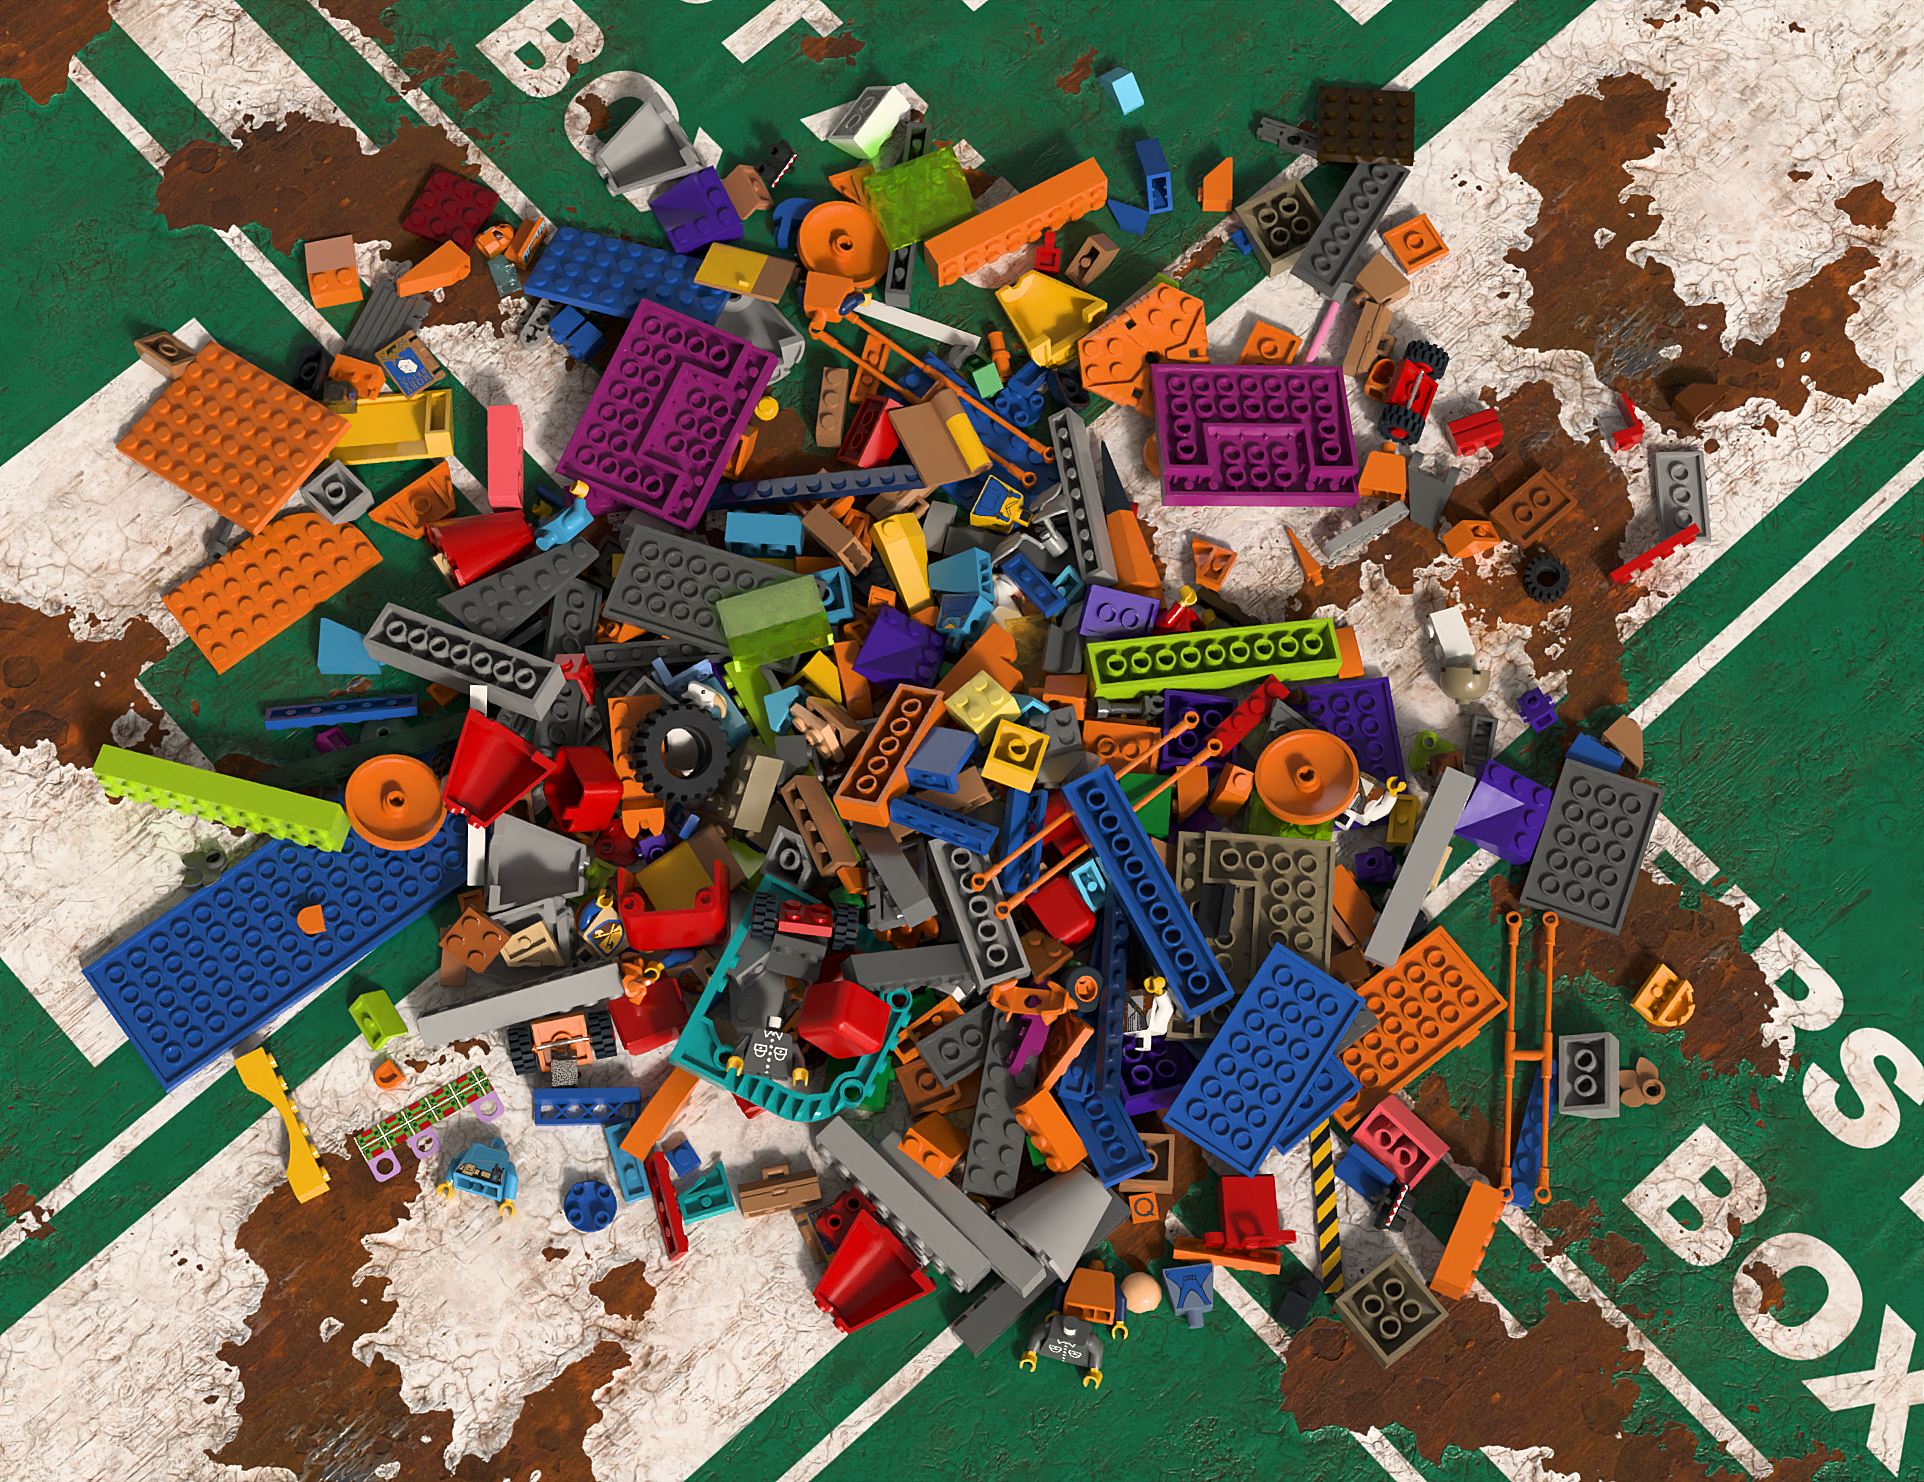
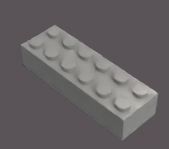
M938 838L928 841L926 851L978 994L991 991L994 984L1016 977L1018 982L1028 979L1031 969L1011 915L1009 914L1007 918L1000 920L993 913L997 903L1005 902L997 877L995 876L989 880L981 891H974L970 886V880L975 874L983 873L992 866L988 853L984 856ZM980 879L974 880L976 885H983ZM1004 907L998 908V911L1001 914L1006 913V909Z

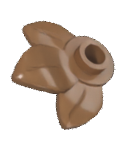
M1640 1057L1638 1059L1635 1071H1619V1086L1625 1091L1619 1099L1623 1104L1629 1107H1639L1644 1103L1654 1105L1661 1102L1664 1098L1665 1087L1658 1080V1069L1646 1058ZM1647 1089H1654L1656 1095L1650 1096L1647 1093Z

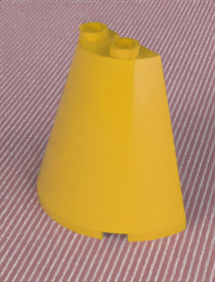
M1033 269L1018 277L1015 286L1006 285L995 292L998 302L1031 359L1040 367L1046 366L1048 369L1064 366L1078 357L1077 342L1102 325L1107 312V303L1104 300Z

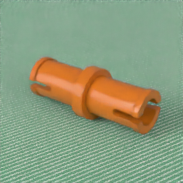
M995 331L987 336L992 351L991 360L995 363L1001 382H1007L1013 376L1009 363L1010 353L1006 350L1003 332Z

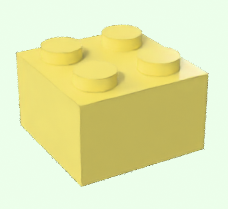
M983 670L944 702L952 720L964 731L978 734L982 747L994 739L1001 719L1013 723L1022 715L1014 697Z

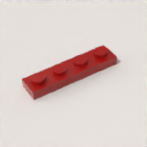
M1696 523L1690 525L1611 572L1606 579L1611 586L1617 582L1620 586L1627 583L1633 578L1631 574L1640 570L1643 573L1653 567V561L1659 557L1663 561L1675 554L1674 548L1681 544L1685 548L1697 540L1695 536L1700 532V529Z
M1272 674L1208 735L1203 743L1207 745L1211 739L1220 740L1223 747L1216 757L1221 760L1271 712L1273 700L1278 698L1282 701L1288 696L1290 691ZM1210 745L1212 750H1218L1217 746Z
M663 1151L654 1152L644 1161L668 1260L676 1261L689 1252V1241L687 1236L684 1235L682 1214L678 1210L675 1199L676 1190L671 1184L669 1176V1163L665 1160Z

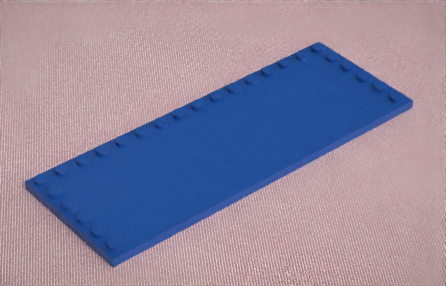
M424 735L397 753L398 755L417 759L429 766L433 771L435 769L432 768L431 764L433 763L432 759L436 751ZM343 790L329 801L341 804L345 812V790ZM447 810L444 823L435 837L420 847L402 851L388 850L375 846L363 839L352 826L341 852L334 850L325 852L311 844L302 846L291 839L284 838V840H278L274 838L221 874L220 879L215 884L207 888H201L81 972L165 1091L170 1093L467 885L468 823L466 819L468 817L463 813L458 812L455 815ZM491 824L485 828V866L488 843H490V838L493 834L490 833ZM321 904L326 931L315 934L303 932L297 923L299 912L306 907Z

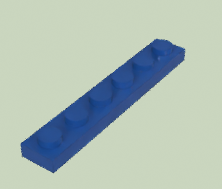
M418 693L266 708L265 727L266 730H284L292 727L308 728L312 725H335L336 723L343 722L358 723L374 719L381 721L395 717L409 718L418 715Z
M1552 1056V1077L1549 1081L1548 1131L1559 1091V1057ZM1541 1061L1537 1063L1511 1166V1188L1513 1189L1514 1198L1511 1202L1506 1203L1527 1210L1530 1207L1541 1163L1543 1094ZM1505 1190L1504 1197H1508L1510 1192Z

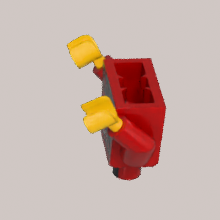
M1185 585L1179 590L1182 598L1179 602L1176 601L1169 610L1157 612L1151 637L1206 631V628L1215 627L1218 619L1212 609L1205 610L1201 614V620L1190 607H1185L1197 601L1194 589H1190L1188 585Z

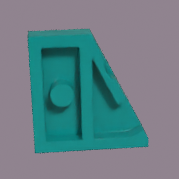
M722 1161L718 1162L715 1165V1169L706 1177H700L692 1188L685 1190L677 1197L685 1225L736 1210Z

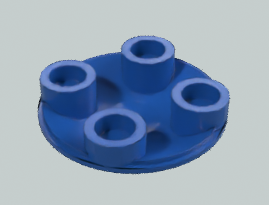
M1007 386L997 395L995 409L999 414L998 416L1011 425L1027 427L1034 424L1041 417L1044 409V399L1037 390L1026 398Z
M594 1180L574 1184L564 1201V1212L567 1220L573 1227L583 1232H597L606 1228L613 1221L617 1211V1201L611 1187Z

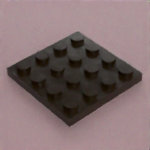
M1320 86L1317 160L1413 166L1415 92Z

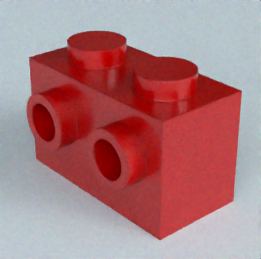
M855 1187L848 1192L846 1190L842 1191L835 1199L836 1204L830 1210L825 1208L816 1217L815 1230L836 1251L863 1208L876 1215V1208Z

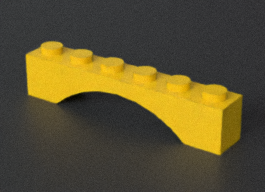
M260 1047L234 1060V1064L247 1089L272 1103L284 1118L290 1139V1159L286 1176L297 1199L302 1204L330 1190L327 1181L331 1180L325 1166L319 1167L316 1159L320 1157L315 1144H309L305 1137L309 1134V1131L303 1120L299 1122L295 1113L299 1110L292 1097L288 1099L284 1092L288 1089V1086L282 1075L278 1077L274 1068L278 1065L272 1053L267 1054L263 1047Z

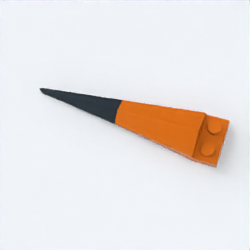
M1102 440L1101 455L1107 530L1119 581L1111 585L1112 589L1160 600L1158 612L1166 611L1167 604L1162 589V582L1107 446Z

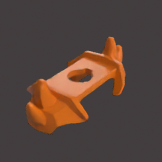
M625 952L621 955V969L625 974V977L622 979V987L628 999L632 1003L640 1005L643 997L647 994L646 986L655 982L654 978H647L646 973H644L647 964L653 960H643L639 953Z
M1015 977L994 984L986 997L992 1006L1003 1011L1006 1022L1009 1021L1012 1013L1041 1015L1045 1025H1049L1057 1019L1058 1015L1069 1013L1070 1009H1078L1077 1003L1069 996L1068 990L1053 981H1048L1047 983L1052 990L1020 988L1015 986L1018 982V978ZM1030 995H1035L1042 1002L1041 1005H1037L1035 1008H1028L1025 1006V999Z

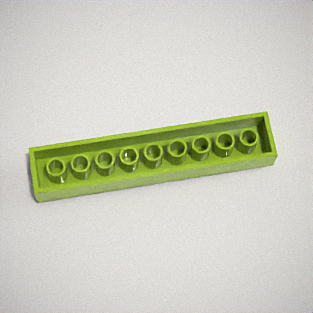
M1332 617L1086 644L1082 659L1085 674H1088V688L1092 703H1094L1095 698H1106L1107 701L1144 696H1158L1165 689L1194 692L1263 684L1272 674L1280 682L1330 677L1337 675L1343 663Z
M106 744L102 745L92 769L98 782L109 796L119 798V796L128 797L129 800L139 804L143 802L151 803L154 807L162 810L171 808L185 816L190 814L198 815L205 821H221L224 825L232 828L241 826L255 834H260V832L268 833L275 839H291L302 846L311 844L325 852H331L332 850L341 852L351 827L341 804Z

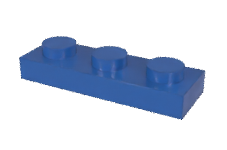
M1021 552L1001 566L1002 572L1046 618L1067 604L1065 598Z

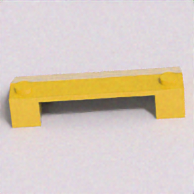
M451 389L421 391L409 400L402 393L378 395L375 401L363 397H354V404L351 398L316 401L347 419L352 427L315 469L329 467L337 459L343 465L454 456Z

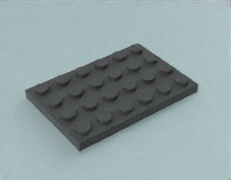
M1566 758L1518 904L1545 913L1551 911L1560 918L1618 937L1665 790Z

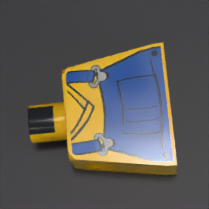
M990 475L970 513V524L1008 534L1015 522L1028 527L1033 513L1022 509L1024 496L1020 492Z

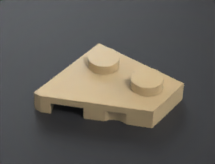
M544 919L513 934L500 950L508 967H521L522 965H529L531 967H541L542 965L563 966L567 963Z

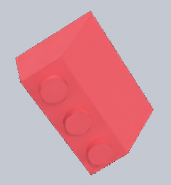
M1393 1094L1375 1107L1350 1138L1356 1145L1396 1176L1395 1181L1399 1185L1402 1183L1409 1185V1192L1439 1163L1450 1149L1447 1144Z

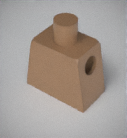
M1378 252L1355 278L1353 290L1357 294L1350 298V303L1356 310L1364 307L1366 301L1387 307L1409 294L1411 282Z

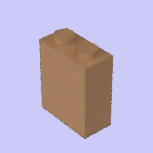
M819 504L808 511L800 521L817 543L855 577L873 560L859 540Z

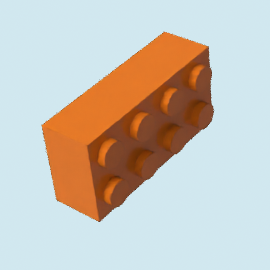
M1474 1180L1429 1286L1430 1289L1458 1301L1462 1294L1468 1295L1476 1277L1472 1270H1478L1486 1253V1250L1481 1248L1482 1246H1488L1496 1229V1226L1491 1224L1492 1222L1497 1224L1506 1202L1501 1201L1504 1192Z

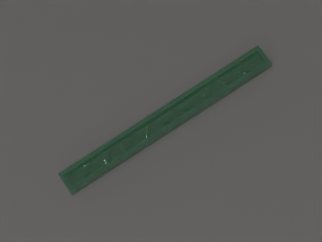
M495 704L487 705V718L492 717L496 720L502 707ZM468 711L256 774L259 784L293 792L353 774L361 764L377 756L398 754L411 757L438 749L446 741L451 743L452 740H457L458 743Z

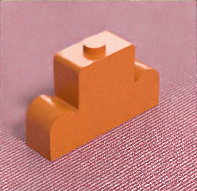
M994 622L933 690L944 691L948 699L983 670L1008 693L1019 694L1024 689L1025 683L1022 673L1010 665L1016 660L1018 653L1014 637Z

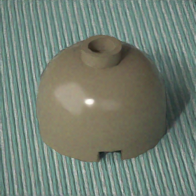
M1440 667V687L1447 697L1455 699V704L1470 705L1471 700L1480 699L1487 692L1491 671Z

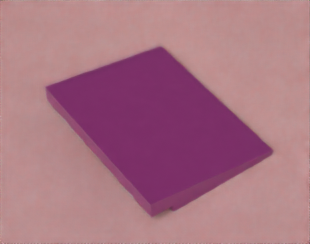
M642 298L555 469L556 473L576 482L580 480L593 490L692 535L779 362L776 355L753 346L752 342Z
M1150 365L1162 506H1356L1360 498L1357 482L1359 467L1342 366Z

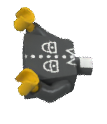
M774 1016L767 1017L765 1030L755 1029L753 1034H746L734 1047L725 1068L726 1072L731 1067L737 1069V1076L747 1074L790 1082L792 1078L793 1086H795L797 1079L803 1080L805 1086L808 1083V1071L805 1068V1059L798 1043L792 1041L791 1034L781 1033L783 1019Z
M1055 1314L1051 1321L1043 1322L1034 1328L1027 1345L1028 1351L1021 1355L1020 1368H1022L1024 1362L1028 1361L1032 1363L1030 1372H1033L1037 1361L1036 1353L1087 1368L1089 1366L1091 1368L1087 1372L1083 1384L1087 1387L1089 1379H1094L1096 1382L1095 1389H1097L1102 1380V1373L1098 1369L1102 1365L1104 1346L1102 1341L1093 1333L1090 1323L1078 1320L1075 1316L1066 1317Z

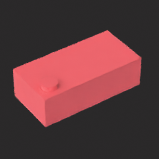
M518 405L488 406V498L492 511L497 513L521 509L524 513L523 423Z

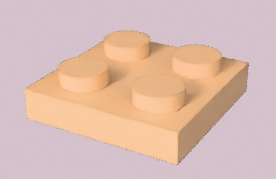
M798 703L789 709L794 717L793 724L803 735H806L807 744H812V747H815L825 759L830 757L839 763L845 757L828 723Z

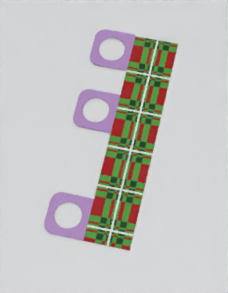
M480 1066L354 1137V1140L375 1178L383 1182L398 1174L401 1170V1166L391 1149L394 1146L407 1140L416 1157L424 1159L437 1152L441 1147V1143L431 1127L433 1124L469 1104L472 1105L479 1120L483 1123H488L504 1113V1106ZM488 1099L495 1101L497 1104L496 1112L490 1116L482 1114L480 1110L481 1103ZM424 1135L430 1136L433 1140V1147L427 1152L420 1151L416 1146L417 1140ZM389 1158L393 1162V1170L389 1174L384 1175L377 1171L376 1166L380 1159Z

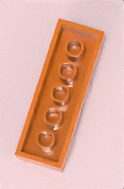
M899 683L833 797L842 819L887 827L890 822V804L894 798L900 799L902 794H906L910 787L904 769L905 764L931 726L944 727L950 717L944 704L947 700L944 691Z

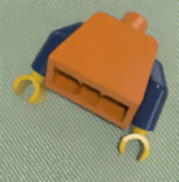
M808 271L807 281L800 280V285L795 291L800 307L805 309L808 318H812L810 326L816 330H823L826 321L840 322L844 315H847L859 305L869 306L872 298V293L864 294L863 289H858L856 293L852 278Z
M1098 1260L1090 1261L1088 1269L1077 1268L1074 1276H1069L1065 1283L1061 1282L1057 1286L1051 1304V1309L1053 1310L1051 1314L1047 1315L1045 1322L1053 1318L1055 1314L1060 1315V1312H1063L1062 1316H1075L1080 1320L1113 1325L1114 1320L1116 1321V1326L1111 1330V1337L1115 1339L1116 1328H1121L1124 1331L1123 1340L1127 1337L1128 1331L1124 1326V1321L1127 1319V1298L1120 1285L1114 1283V1275L1104 1272L1103 1262Z

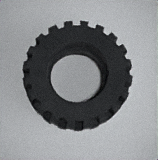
M679 703L661 706L659 709L647 713L645 719L639 720L636 724L638 730L633 731L630 736V740L634 742L633 746H628V754H632L633 761L628 763L630 769L636 770L637 774L633 777L637 783L642 782L644 784L642 789L646 793H653L654 798L667 800L668 802L694 801L695 799L706 797L708 792H714L719 787L717 782L724 781L727 775L724 772V768L730 767L731 759H727V752H732L731 744L726 745L725 738H728L729 735L726 730L720 729L719 726L722 725V722L717 717H710L712 712L706 708L699 709V705ZM673 729L687 731L697 745L698 760L696 766L685 777H675L664 766L661 758L662 742L668 732Z

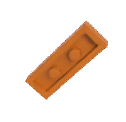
M868 334L861 359L883 374L891 348L873 335ZM860 365L849 397V403L861 405L866 393L877 395L881 383L880 379Z

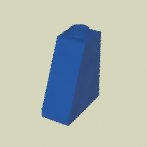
M1158 138L1134 142L1136 165L1150 215L1173 210L1170 170Z

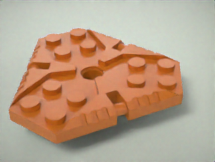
M1163 282L1124 308V313L1119 316H1113L1077 342L1082 388L1123 407H1126L1127 404L1136 408L1134 412L1154 420L1150 364L1146 362L1145 356L1153 355L1158 361L1157 364L1210 365V357H1207L1206 354L1208 341L1203 301ZM1129 320L1134 326L1130 330L1125 325ZM1196 350L1197 357L1190 358L1189 351ZM1134 389L1142 393L1140 399L1132 396Z

